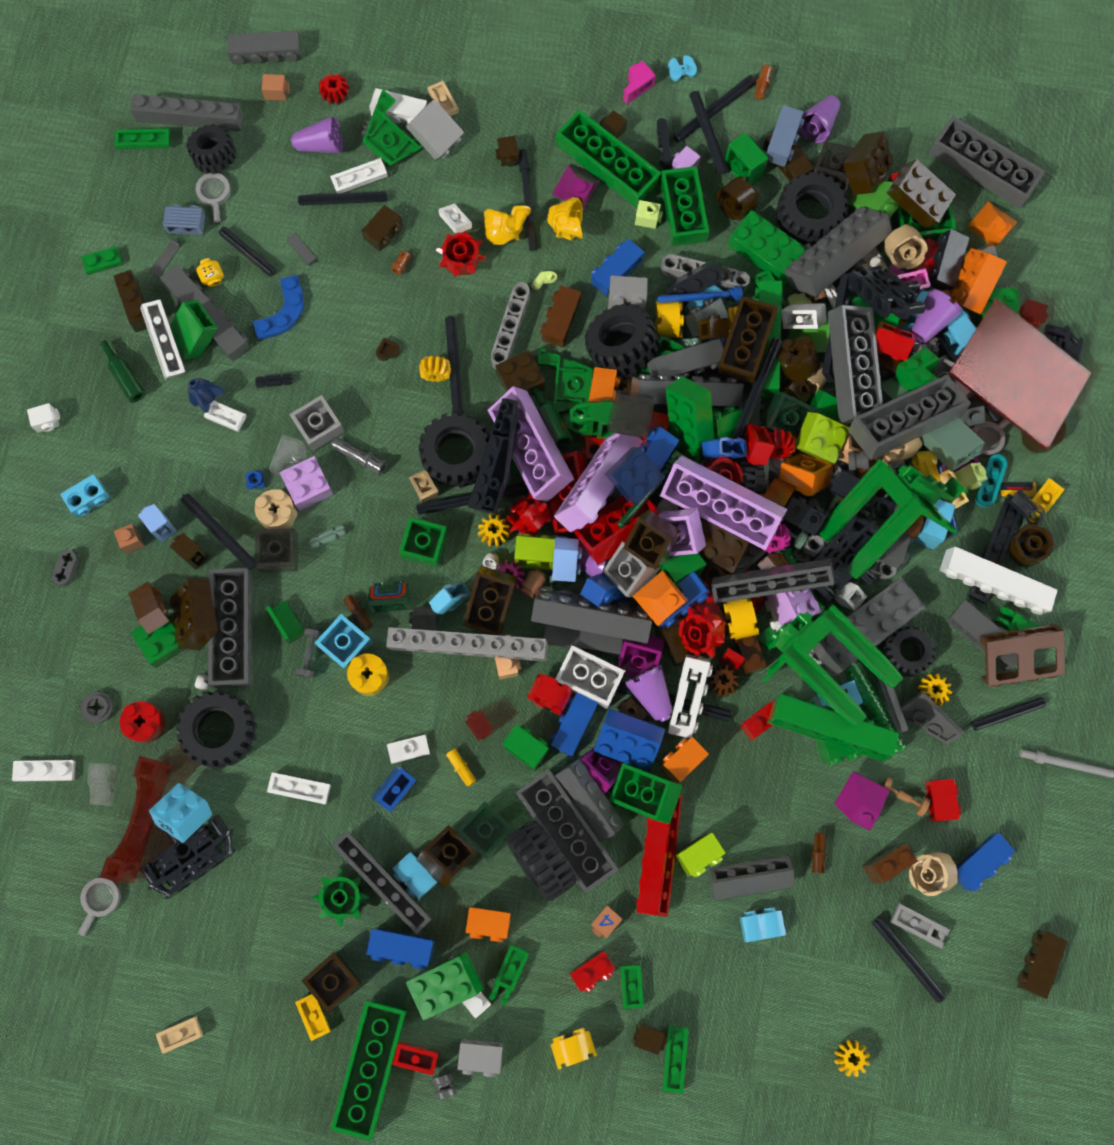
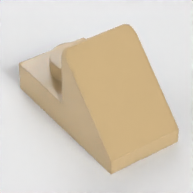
M423 470L409 477L421 503L439 496L438 490L427 471Z

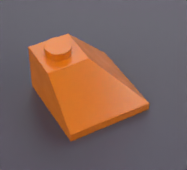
M988 201L967 228L989 245H994L996 248L1017 224V221Z
M663 570L633 595L657 626L662 624L689 601Z

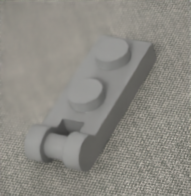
M897 904L890 923L940 949L943 948L945 936H948L950 932L946 927L901 904ZM933 930L938 931L935 938L931 936Z

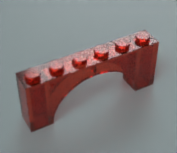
M139 756L133 774L137 782V792L131 819L117 849L110 856L106 857L100 878L119 883L135 882L154 823L149 810L161 800L172 765Z

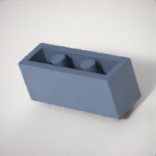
M785 105L782 106L766 153L768 162L785 167L787 160L791 161L794 152L791 147L792 145L796 146L799 137L796 132L797 129H802L804 119H801L804 111Z

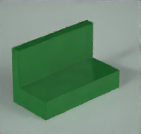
M286 601L273 608L270 606L265 607L282 636L289 644L303 636L304 630Z

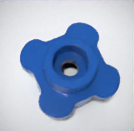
M262 471L246 473L247 489H262L265 487L263 482L264 473Z

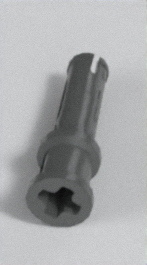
M335 438L331 445V448L361 463L363 468L375 471L378 476L386 468V460L374 457L371 452L365 453L339 438Z

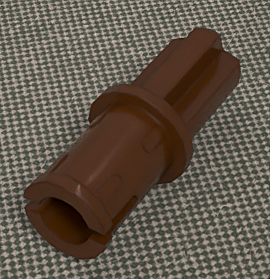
M351 594L345 597L344 602L352 613L351 617L355 618L361 630L366 631L371 628L373 624L365 614V609L361 608L354 595Z
M821 832L815 833L814 852H811L813 854L812 872L825 873V855L827 853H825V833Z

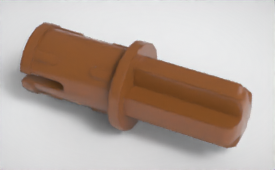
M769 65L762 66L760 76L756 80L757 87L754 97L757 100L764 99L766 89L770 85L769 79L773 69Z

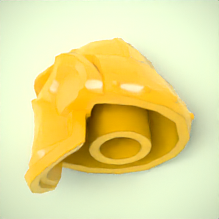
M572 197L550 207L547 222L554 229L557 238H565L571 241L576 236L579 239H583L581 230L583 206L581 200L578 197Z
M514 206L510 215L499 210L486 209L484 211V223L487 240L493 245H504L510 240H519V234L523 230L522 225L531 213V208L528 206Z

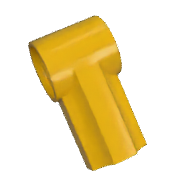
M930 450L917 452L912 457L914 468L926 476L932 475L938 482L941 481L936 467L937 457Z

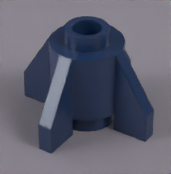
M201 377L194 378L189 382L188 395L190 403L193 406L200 405L205 413L209 412V404L214 401L215 397L225 394V391L220 386L214 385L209 380Z

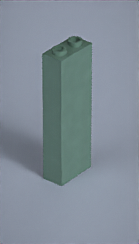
M895 374L887 381L881 382L883 404L909 393L894 380ZM959 418L919 437L922 444L951 472L978 456L985 443Z

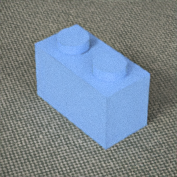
M155 504L145 507L138 515L149 531L161 542L177 532L165 514Z
M555 537L552 580L575 582L576 574L580 575L581 563H577V559H581L582 547H578L579 539Z

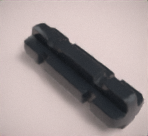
M283 374V376L270 375L265 376V378L260 376L255 378V384L257 388L265 387V385L267 387L282 386V384L291 385L292 376L291 374Z

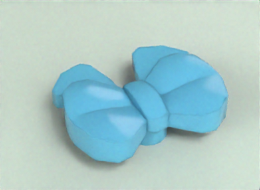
M683 56V65L681 66L675 58L669 61V74L673 81H679L685 75L691 78L696 76L697 67L690 56Z

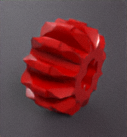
M331 72L329 77L324 75V80H320L319 93L324 101L328 100L329 104L335 101L338 105L339 100L344 102V97H348L349 85L344 76L340 77L338 73L333 76Z
M775 429L773 433L768 432L775 445L770 458L775 457L776 460L779 458L785 460L786 457H791L796 450L795 436L790 431L784 432L783 429L781 431Z

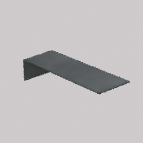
M296 233L287 238L288 242L309 266L318 260Z
M170 238L169 245L149 272L158 278L179 249V244Z

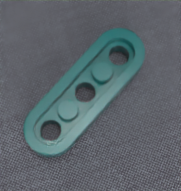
M1000 454L992 455L986 462V476L988 480L992 481V485L987 480L982 482V486L977 489L975 495L976 503L982 508H988L996 501L1007 467L1006 458ZM993 463H996L998 465V468H995L993 466ZM982 496L986 497L987 501H983Z

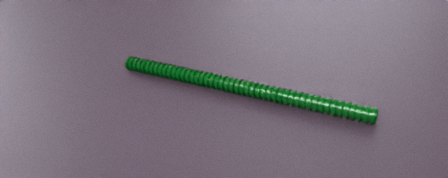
M785 546V551L778 550V553L781 552L791 565L799 564V559L795 558L796 554L792 553V548ZM816 589L811 590L819 604L821 613L814 616V621L827 611L825 609L826 605L822 604L823 600L819 599L820 595L816 594ZM855 661L844 670V673L848 674V679L854 680L863 700L862 704L867 707L865 710L869 711L868 715L872 716L873 719L871 720L875 721L876 726L881 728L882 726H888L897 733L896 728L893 726L894 723L890 721L891 717L887 716L888 712L884 711L885 707L880 704L882 703L881 700L878 701V695L874 694L876 691L872 690V685L868 683L869 679L865 678L866 674L862 673L863 669H860V664ZM898 737L894 754L906 748L907 745L902 742L904 741L903 738Z

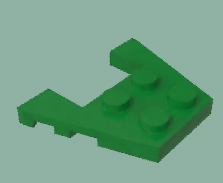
M383 89L362 143L391 167L424 147L416 138L412 140L385 115L396 100Z
M539 348L538 366L557 368L554 401L546 402L553 404L558 413L570 411L576 405L589 403L593 369ZM534 400V405L538 411L539 405L537 401Z

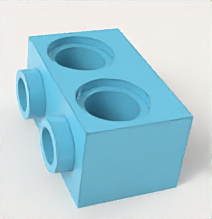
M94 474L60 494L71 513L77 518L87 515L91 509L105 504L107 499L111 498L101 481ZM98 489L97 494L91 496L92 492ZM81 499V503L75 506V502Z

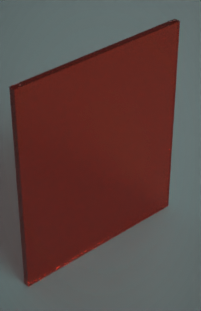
M996 298L950 369L949 374L1046 450L1049 448L1087 379L1090 377L1091 372Z

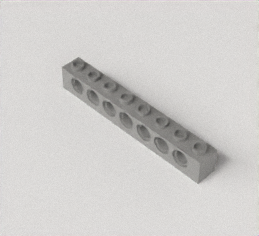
M388 627L386 647L391 650L546 662L548 641L539 638Z

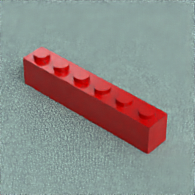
M680 795L670 824L659 822L649 817L647 819L648 827L644 840L645 850L642 859V874L639 880L640 890L637 899V913L668 917L683 795Z

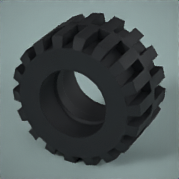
M204 125L202 128H197V131H193L191 133L192 136L188 137V142H186L187 151L195 167L200 172L204 171L205 174L223 172L224 169H228L229 165L234 163V159L237 157V150L229 132L220 125Z
M746 456L730 459L739 464L742 470L743 480L740 485L761 495L766 482L764 466L761 464H751Z
M913 625L900 627L886 638L882 646L884 647L882 654L892 663L902 677L907 675L913 677L927 670L930 667L929 665L934 662L932 658L936 656V652L933 651L936 646L931 643L933 638L931 636L928 638V632L926 630L921 632V628L918 626L913 628ZM902 641L910 642L916 647L918 656L915 662L908 661L902 657L900 653Z

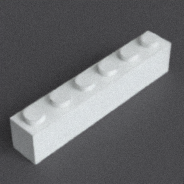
M952 547L947 549L940 571L946 573V576L949 578H958L968 586H977L982 592L996 594L997 598L1010 600L1018 607H1027L1035 614L1042 615L1052 611L1057 589L960 548Z

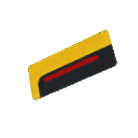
M1002 482L1000 486L1001 496H1006L1007 494L1014 495L1020 489L1029 497H1034L1037 493L1035 482Z

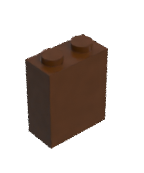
M907 843L893 845L862 865V868L873 884L885 883L918 862Z

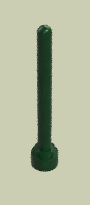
M673 457L667 459L661 472L665 478L638 504L631 506L619 520L618 527L624 528L668 477L677 459Z

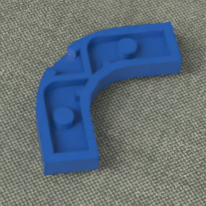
M298 275L280 279L284 293L282 309L271 317L253 321L259 341L287 332L296 324L295 322L300 314L302 315L304 296Z

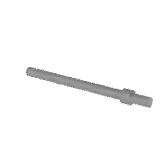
M1021 749L1019 752V757L1034 760L1036 763H1049L1114 778V770L1049 756L1045 752L1040 751L1032 752Z

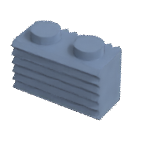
M178 204L165 206L163 227L167 233L203 235L205 213L202 208L196 205L182 207Z

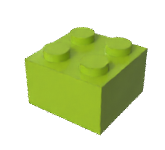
M808 412L796 440V449L823 461L835 464L849 432V427L819 413Z
M530 534L516 536L515 567L521 565L522 568L553 571L555 539H552L550 536L535 538Z
M709 833L677 853L675 858L687 876L693 875V877H698L706 871L704 867L718 864L723 860L721 856L726 853L714 834Z

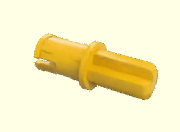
M456 748L448 752L446 757H448L455 768L454 772L459 774L467 787L473 785L476 782V778L468 768V763L464 762Z

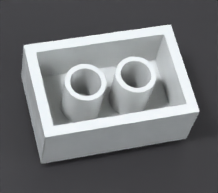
M571 646L556 680H558V683L566 684L572 688V693H579L598 702L599 706L608 709L625 670Z

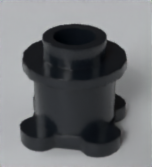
M880 497L873 505L875 516L889 519L893 509L896 507V503L886 500L885 497ZM881 506L885 507V512L881 511Z

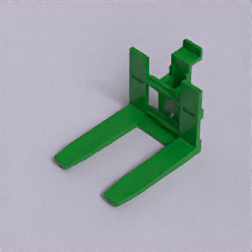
M879 459L830 514L818 533L824 541L828 542L881 487L899 506L898 509L848 565V572L853 578L857 579L921 515L956 534L958 531L941 515L934 504L941 497L953 502L962 492L967 494L968 490L954 477H951L944 484L941 481L938 482L932 475L926 476L910 465L908 467L903 465L898 470L900 472L898 474L886 462Z
M834 605L814 622L811 620L813 617L808 612L804 615L800 612L791 623L787 624L785 622L777 632L768 627L757 638L758 643L760 642L768 651L777 647L783 654L767 670L768 675L762 681L765 683L784 663H787L841 717L854 727H857L866 718V715L856 702L809 655V652L829 632L889 687L894 688L903 679L892 663Z

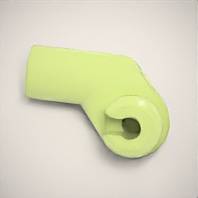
M553 271L541 272L533 281L531 287L538 291L543 284L555 282L557 274Z

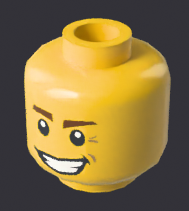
M210 258L201 260L200 265L196 269L201 283L208 287H214L222 283L221 280L224 274L219 262L210 260Z

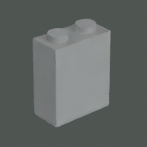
M435 99L429 102L406 126L435 160L439 157L443 159L450 152L448 148L451 145L456 146L462 140L460 136L464 133Z

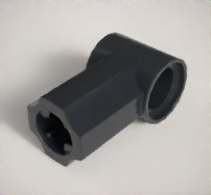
M1021 489L1008 500L1025 517L1028 524L1038 526L1042 523L1046 513L1045 509L1041 505L1036 504ZM1037 512L1040 518H1033L1030 513Z

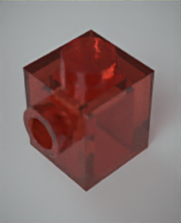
M1026 299L1019 310L1020 324L1028 328L1037 329L1048 318V313H1046L1048 305Z
M475 710L466 716L467 720L465 723L479 743L495 732V729L481 710L478 712Z

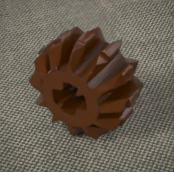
M718 664L717 670L712 668L711 676L707 677L709 680H712L707 682L708 686H713L710 692L713 693L715 690H718V697L721 696L722 692L725 697L729 696V691L734 694L736 692L734 687L739 686V683L734 681L739 679V675L733 676L736 669L733 668L729 671L728 664L725 665L724 669L721 664ZM722 676L725 677V681H727L724 685H722L721 680H719Z

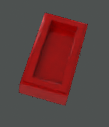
M728 648L721 657L720 663L723 665L728 664L731 670L735 668L737 671L745 658Z

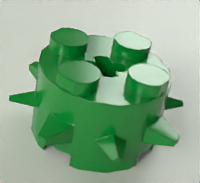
M340 869L338 876L328 879L322 876L323 887L320 890V894L313 896V899L319 901L320 907L323 909L319 917L321 919L327 916L336 918L338 926H342L346 917L354 916L360 919L359 908L362 901L369 899L368 895L362 893V889L359 886L362 877L359 876L355 879L347 878L343 869ZM340 892L345 895L343 903L337 900V895H340Z

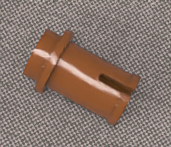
M403 250L400 252L397 260L391 264L392 272L397 275L404 273V268L411 258L408 252L405 251L404 253Z

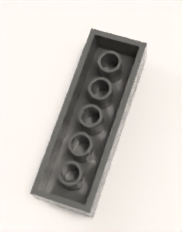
M954 116L949 120L929 151V154L1019 209L1046 172Z
M865 207L856 209L854 213L844 219L842 223L832 229L825 237L805 251L802 256L785 269L790 288L813 296L820 294L890 235L892 228L888 214Z
M841 305L828 312L839 423L852 424L855 417L883 405L873 309L870 307Z
M945 375L855 417L848 431L869 459L873 460L963 417L970 405V401L951 378Z
M247 568L209 569V582L218 632L208 642V686L213 689L253 687V573Z
M900 577L847 618L876 646L926 607L905 580ZM831 632L812 649L833 677L858 660Z
M548 586L538 587L531 618L533 622L648 643L652 625L651 617L640 604L635 606L630 605L626 601H613L598 607L581 594H572L569 590L556 591Z
M549 769L516 792L532 818L543 826L557 844L573 869L577 879L576 882L585 894L619 870Z

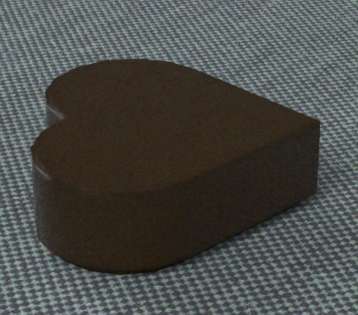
M383 338L376 350V355L380 361L397 358L400 355V347L398 344Z

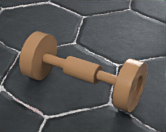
M886 777L881 785L896 794L897 798L917 805L916 814L922 817L926 813L931 799L924 796L918 802L912 799L911 795L891 788L893 779Z

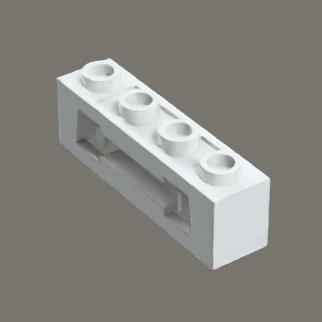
M686 654L668 726L669 734L691 738L693 733L696 734L699 722H696L697 714L701 715L703 703H700L701 698L706 696L708 685L705 684L706 678L711 676L713 668L710 665L709 659L696 658L693 655ZM689 668H691L690 679L697 680L699 672H701L700 679L696 682L689 710L690 720L686 722L688 713L682 712L689 684L687 676ZM681 712L680 719L677 721L678 713Z

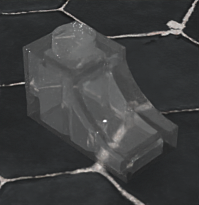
M282 434L269 466V470L273 475L280 476V472L287 466L300 463L302 459L306 458L308 449L304 441Z
M89 763L87 777L90 789L89 805L112 806L116 766Z

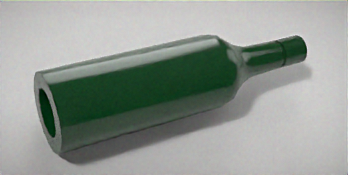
M106 340L101 341L100 345L108 357V369L129 402L135 403L143 399L146 392L126 360L116 355Z
M538 388L534 389L532 394L539 405L538 413L557 448L568 446L573 438L553 404L545 401Z

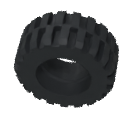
M809 172L808 175L803 173L798 175V178H792L784 186L776 208L777 223L781 224V231L786 232L787 235L797 242L805 243L804 245L808 243H814L815 245L832 229L842 223L848 213L849 202L846 198L845 190H841V184L839 182L835 183L834 178L830 176L829 178L825 177L823 173L816 175L815 172ZM807 199L815 200L824 206L828 215L821 219L808 218L798 210L796 203Z
M628 304L615 305L609 310H603V313L601 315L598 314L594 318V322L589 324V330L585 334L586 350L597 368L617 370V377L618 375H621V377L628 376L627 374L630 373L633 375L637 373V370L644 369L646 364L654 358L653 355H656L660 342L659 334L649 313L643 308H638V306L632 304L630 306ZM634 334L626 343L611 347L618 338Z
M452 412V416L443 414L441 419H433L431 421L432 425H427L424 428L425 434L420 436L419 453L424 470L428 472L432 480L436 479L437 483L442 486L447 484L448 488H454V485H459V488H463L466 483H469V485L474 484L490 438L489 434L486 433V428L483 424L479 425L476 418L472 417V419H469V415L465 413L462 416H458V412ZM462 437L472 443L473 454L467 461L461 464H448L439 458L438 448L448 438Z
M214 690V692H203L202 696L196 695L192 698L193 702L191 704L186 703L184 706L186 708L185 712H180L178 716L181 721L176 723V730L179 731L176 737L177 741L181 742L180 748L191 760L211 768H225L226 765L232 766L237 764L236 761L238 759L242 760L246 757L245 753L247 750L251 751L253 748L251 743L253 740L256 741L257 737L255 734L257 723L254 722L256 717L250 710L249 705L242 699L229 692ZM216 711L226 712L234 721L232 737L221 747H208L202 742L200 736L203 721L207 716Z
M530 820L508 835L506 843L531 883L545 900L553 901L575 885L577 879L573 869L557 844L538 821Z

